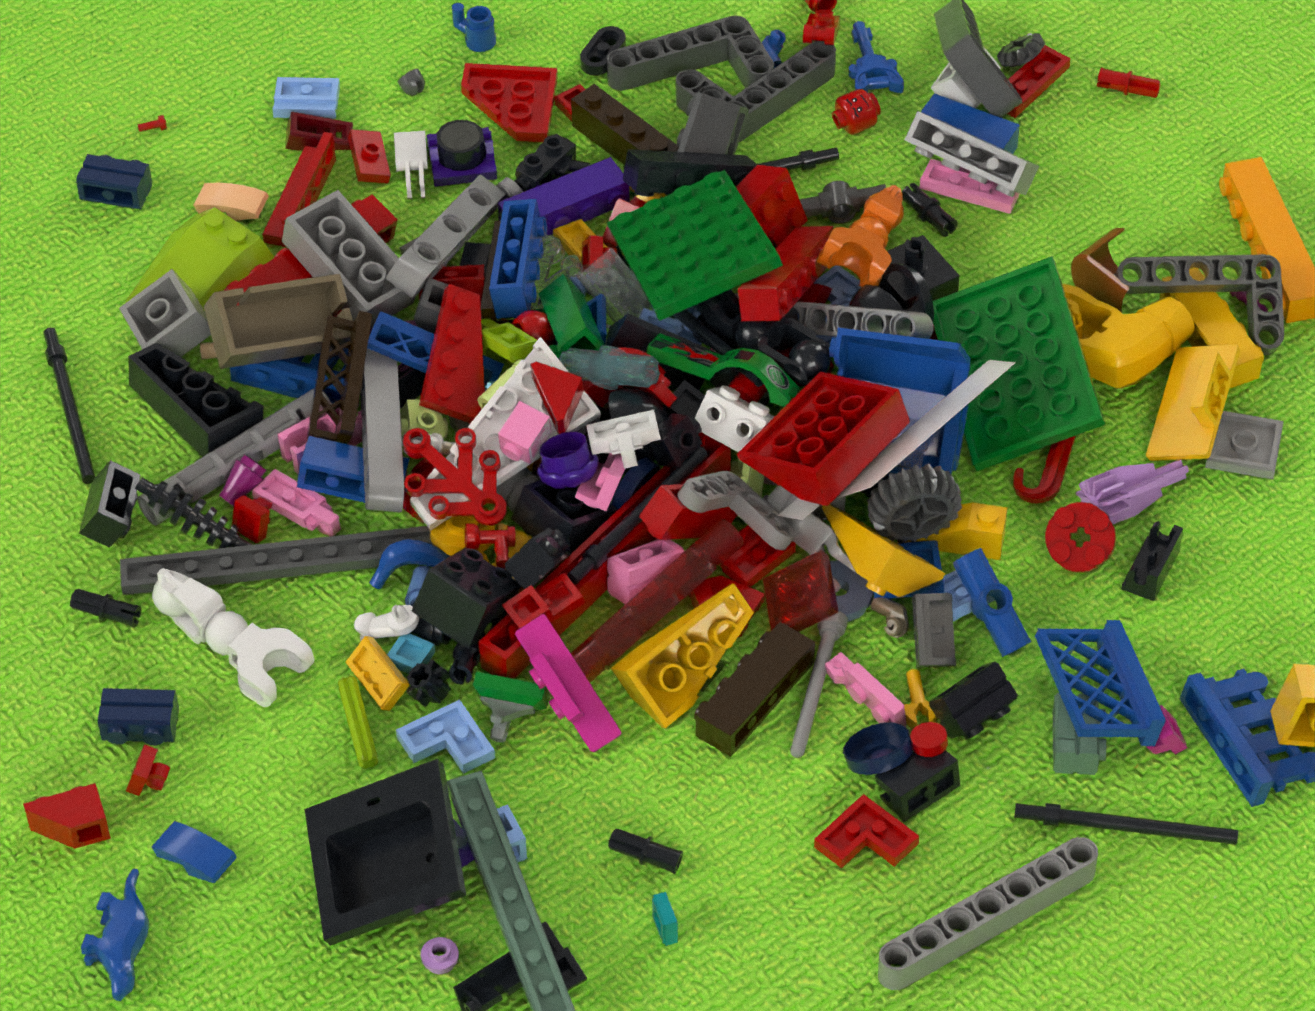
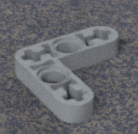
M720 471L689 478L677 493L680 502L688 509L697 513L729 506L766 543L775 549H787L796 536V532L791 525L781 516H778L779 514L732 472Z

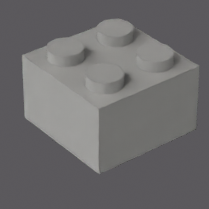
M173 269L119 308L142 349L157 343L182 357L211 335L205 311L192 289Z

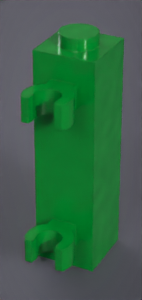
M564 273L538 293L544 308L535 310L547 315L558 343L548 347L565 368L569 359L577 366L590 356L606 350L583 293Z

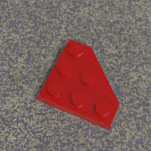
M465 63L461 90L468 100L516 141L544 142V139L549 136L558 79L557 68Z

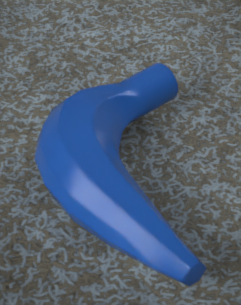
M401 540L389 545L383 551L379 566L369 583L376 589H381L389 576L403 565L420 564L434 567L450 556L434 545L420 540Z

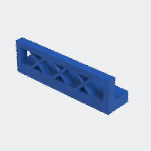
M380 311L369 335L367 348L426 373L435 334ZM483 355L484 388L486 391L487 388L485 386L489 381H496L504 364Z

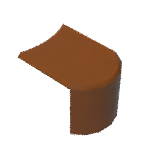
M1114 228L1073 258L1071 275L1076 287L1081 288L1097 300L1113 306L1122 313L1123 299L1130 287L1123 284L1114 275L1118 267L1111 257L1108 242L1122 233L1125 228Z

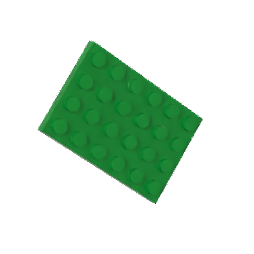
M725 170L710 173L701 181L689 186H681L672 194L660 199H652L645 203L643 207L631 212L621 213L613 220L607 222L612 237L659 321L783 266L778 252Z
M1052 256L932 301L934 308L933 324L937 339L961 344L970 357L968 377L988 360L1015 362L1013 366L969 403L964 434L976 471L1106 425L1057 265Z

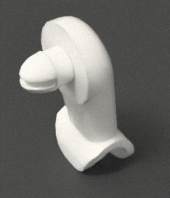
M394 605L392 612L376 616L372 612L359 615L354 622V628L360 633V641L365 636L374 637V639L404 636L411 633L417 627L419 616L412 612L413 606Z

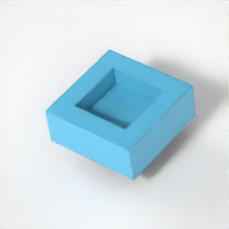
M409 633L400 636L387 655L400 671L409 674L417 663L427 664L435 653V645Z

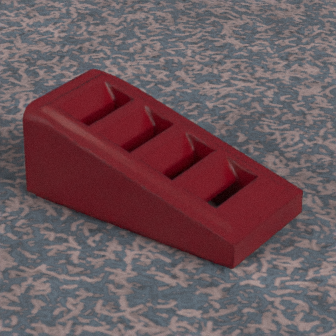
M291 112L286 129L285 149L303 150L305 146L316 148L323 133L329 132L333 133L335 150H351L348 135L350 129H353V123ZM336 132H342L341 138L336 137Z

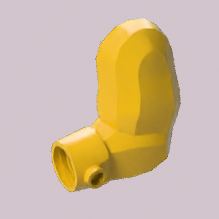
M1062 284L1091 377L1116 389H1122L1140 382L1193 335L1194 322L1190 312L1183 303L1172 297H1163L1139 309L1136 313L1122 314L1118 309L1097 300L1081 288Z

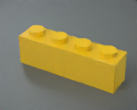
M1199 268L1189 269V274L1194 280L1201 281L1205 279ZM1168 276L1162 278V281H1170L1172 277ZM1216 292L1160 293L1159 299L1172 297L1183 303L1190 312L1194 322V332L1188 341L1192 347L1236 344L1239 347L1240 353L1230 388L1260 377L1261 366L1264 361L1262 349L1253 343L1247 335L1245 326L1236 320L1230 312L1228 303L1221 299Z

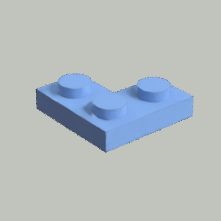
M460 699L396 729L397 739L413 763L446 748L464 774L495 759L494 748Z

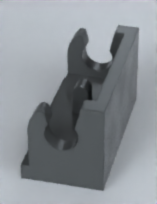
M915 594L912 597L916 668L956 666L952 594Z

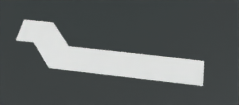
M988 360L873 459L836 499L874 486L1013 366L1015 362ZM797 498L778 516L804 520L820 504Z

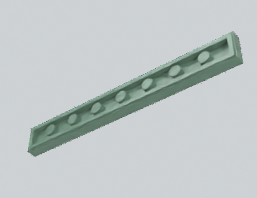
M482 770L447 780L449 795L531 1010L575 1011Z

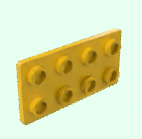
M1236 344L1179 347L1176 350L1147 448L1146 457L1148 460L1208 459L1211 456L1240 349Z

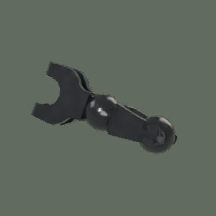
M731 289L692 306L700 312L697 319L733 349L739 346V348L762 352L771 357L792 380L802 385H807L819 372L827 373L830 368V343L816 337L815 331L791 317L783 318L774 323L773 321H741L739 299ZM693 333V336H694V338H695L697 341H699V342L705 344L706 346L710 347V346L707 345L703 340H701L696 334ZM792 347L788 358L777 351Z

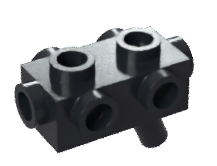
M555 134L546 137L535 153L524 157V161L516 169V179L514 181L525 192L565 176L570 172L587 167L591 163L577 161L576 144L565 137Z

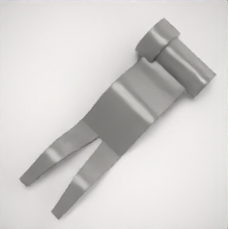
M778 485L770 495H765L762 499L780 514L798 497ZM813 513L809 514L804 520L782 517L796 532V536L792 541L812 556L816 573L835 592H838L841 589V585L825 565L824 545L827 546L831 556L846 565L853 572H855V569L847 554L838 545V538L834 530Z

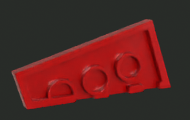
M449 284L443 294L419 405L471 424L482 410L477 399L485 392L480 295Z

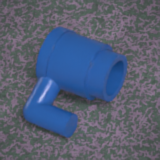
M454 3L452 5L453 25L466 34L465 41L467 47L476 52H485L492 49L496 44V34L491 11L484 6H475L468 10L465 19L464 5L462 3Z

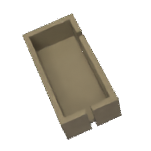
M334 274L249 287L245 293L243 288L214 292L204 305V310L220 369L321 353L327 316L337 315L348 302L341 275ZM350 308L343 309L337 315L339 318L353 321ZM333 327L332 336L341 346L350 340L351 331Z

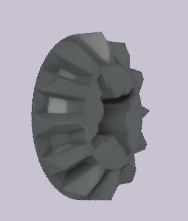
M1028 33L1023 37L1019 36L1018 39L1010 41L1008 45L1003 46L997 57L1000 65L1016 67L1029 62L1041 52L1045 41L1039 33Z

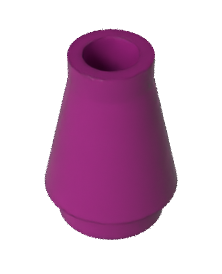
M244 454L240 461L236 459L219 496L234 506L236 499L243 495L246 496L264 480L262 476L267 470Z

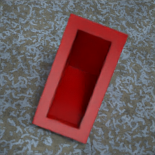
M537 361L531 363L532 380L557 434L565 433L584 392L582 377Z

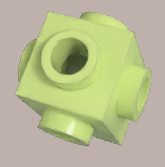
M420 400L406 401L400 412L402 439L404 434L413 428L424 429L429 435L439 433L443 439L447 437L448 422L446 418H442V413L420 406Z

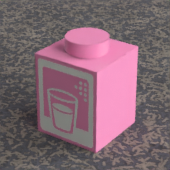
M519 401L498 433L502 452L514 461L521 459L530 464L551 433L550 416Z

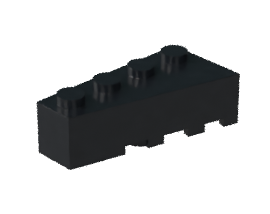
M157 343L128 356L129 386L202 457L263 420V405L256 401L250 403L241 398V392L231 386L228 389L214 382V376L205 371L197 372L190 368V362Z

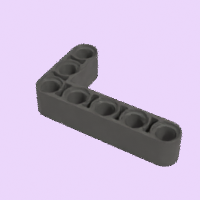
M951 0L935 12L934 18L944 55L988 112L1002 118L1020 105L1023 100L1019 93L984 50L975 16L964 0Z
M729 16L611 51L607 56V80L611 88L623 91L676 76L683 70H696L728 60L743 86L747 88L773 70L774 63L750 23L741 16Z
M814 41L735 96L729 94L700 72L691 69L683 70L677 74L675 79L676 105L687 114V107L691 98H695L696 92H700L748 108L749 112L739 140L741 142L832 79L835 75L836 47L835 45H824V41Z
M1271 255L1130 257L1121 262L1114 274L1123 284L1130 287L1127 294L1246 291L1248 336L1253 343L1258 345L1262 349L1263 355L1266 356L1275 352L1284 340L1281 266L1278 260ZM1194 267L1201 269L1205 279L1201 281L1194 280L1189 274V269ZM1224 267L1235 269L1238 278L1236 280L1225 278L1222 269ZM1256 267H1266L1270 271L1271 278H1260L1256 274ZM1160 268L1168 270L1172 279L1167 282L1161 281L1156 276V270ZM1123 270H1134L1138 274V281L1129 282L1125 280L1122 274ZM1263 298L1270 301L1272 311L1264 312L1260 310L1257 300ZM1268 331L1274 338V344H1264L1259 338V332Z

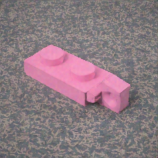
M276 469L252 490L253 499L259 497L266 499L273 504L272 510L308 530L313 531L317 528L321 533L328 536H335L341 530L339 515L332 512V507L327 504L324 496L315 491L298 488L296 480Z
M842 652L825 663L827 674L835 684H844L855 702L858 704L864 703L871 709V713L878 723H897L906 727L904 704L858 662L856 664L852 663Z

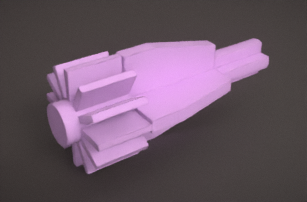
M1176 460L1156 469L1154 463L1118 466L1079 483L1078 485L1081 490L1077 491L1076 495L1081 498V502L1090 503L1100 508L1109 516L1111 522L1115 524L1136 516L1163 496L1161 488L1186 479L1185 473L1189 472L1187 465L1183 466L1182 460Z

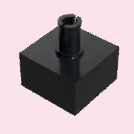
M924 235L912 237L911 240L907 239L904 244L887 251L892 259L890 264H905L919 272L927 284L932 301L958 292L960 275ZM893 271L890 273L887 279L886 292L900 304L903 310L911 308L917 298L915 287L902 272Z

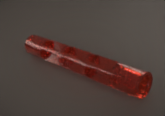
M720 519L571 652V655L590 683L605 670V665L610 666L717 569L716 565L721 566L744 545L742 536L731 523L725 519Z

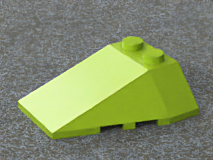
M213 207L194 215L172 232L125 303L173 269L192 289L204 310V305L214 292L224 291L228 284L235 280H242L249 275L255 266L266 264L274 259V256L261 237Z

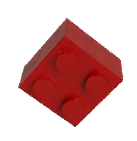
M757 165L736 186L775 249L796 227H802L808 221L787 168Z

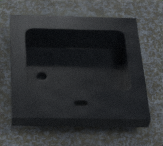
M438 759L304 809L323 939L330 946L466 896L444 764Z

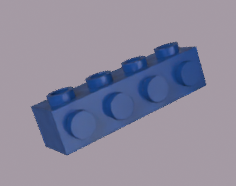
M536 199L504 201L489 286L497 319L516 318L524 311L530 310L531 303H535L537 299L535 280L540 279L538 259L543 258L544 255L542 236L547 235V222L545 217H540Z

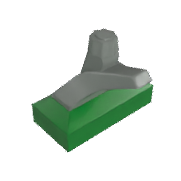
M476 672L473 687L480 697L482 704L492 710L491 722L494 725L491 729L490 739L503 743L506 741L511 720L524 715L535 714V711L547 709L550 698L547 687L540 689L533 682Z

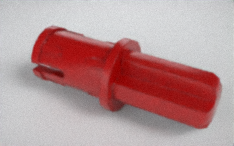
M1102 67L1097 80L1099 81L1097 82V87L1124 92V95H1128L1129 92L1156 98L1161 87L1159 80L1133 75V71L1124 73Z

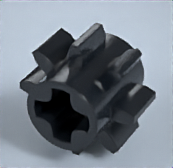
M432 659L428 665L417 663L406 677L411 686L406 690L407 694L424 707H427L429 702L441 703L451 690L446 681L450 678L449 672Z

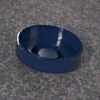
M644 457L637 462L638 466L632 467L625 474L611 502L617 510L660 470V466L657 463Z
M879 723L868 726L851 736L843 748L848 768L852 772L862 775L879 774L889 771L905 762L913 752L909 730L897 723Z

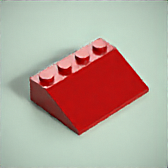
M819 372L737 453L740 461L799 499L828 506L910 423V419L899 389Z

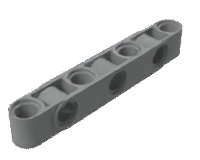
M479 175L403 253L387 274L386 280L411 298H415L423 289L428 277L433 279L465 245V242L491 217L498 208V202L503 201L506 193L485 177Z

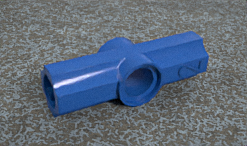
M982 549L974 550L955 560L952 564L972 599V612L976 618L984 622L1002 657L1031 643L1012 606L1013 597L1011 591L999 582ZM986 596H991L995 599L997 609H993L987 604Z

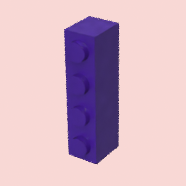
M609 157L498 202V219L501 221L504 201L536 199L540 217H545L547 222V235L542 236L543 239L553 235V229L579 219H582L584 222L612 211L618 198L630 202L629 185L623 181L624 173L613 159Z

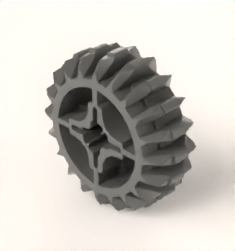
M915 464L911 469L905 470L902 468L901 472L897 474L889 473V479L878 481V487L871 490V497L867 499L868 516L878 534L887 537L891 541L897 540L900 544H903L907 540H911L912 543H915L920 538L927 540L929 535L938 534L941 528L950 527V521L958 518L957 512L962 509L961 491L954 477L951 476L949 471H944L941 466L932 468L930 464H926L919 468Z

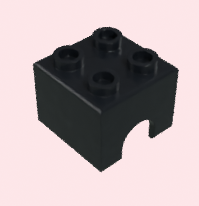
M465 547L428 570L413 605L412 612L466 649H469L479 642L483 631L489 623H492L491 630L507 615L502 604L516 596L521 585L512 578V575L506 569L493 566L483 559V555L479 551Z

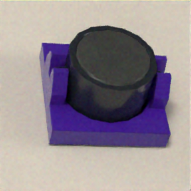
M454 120L441 126L436 134L426 135L434 187L471 183L479 175H482L487 180L497 179L493 140L489 127L481 128L476 123L468 120Z

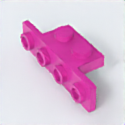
M540 615L515 632L517 639L529 655V661L534 667L529 671L530 675L540 689L548 688L553 696L549 704L558 718L561 720L566 717L568 721L573 723L591 752L598 751L622 734L620 728L546 615Z

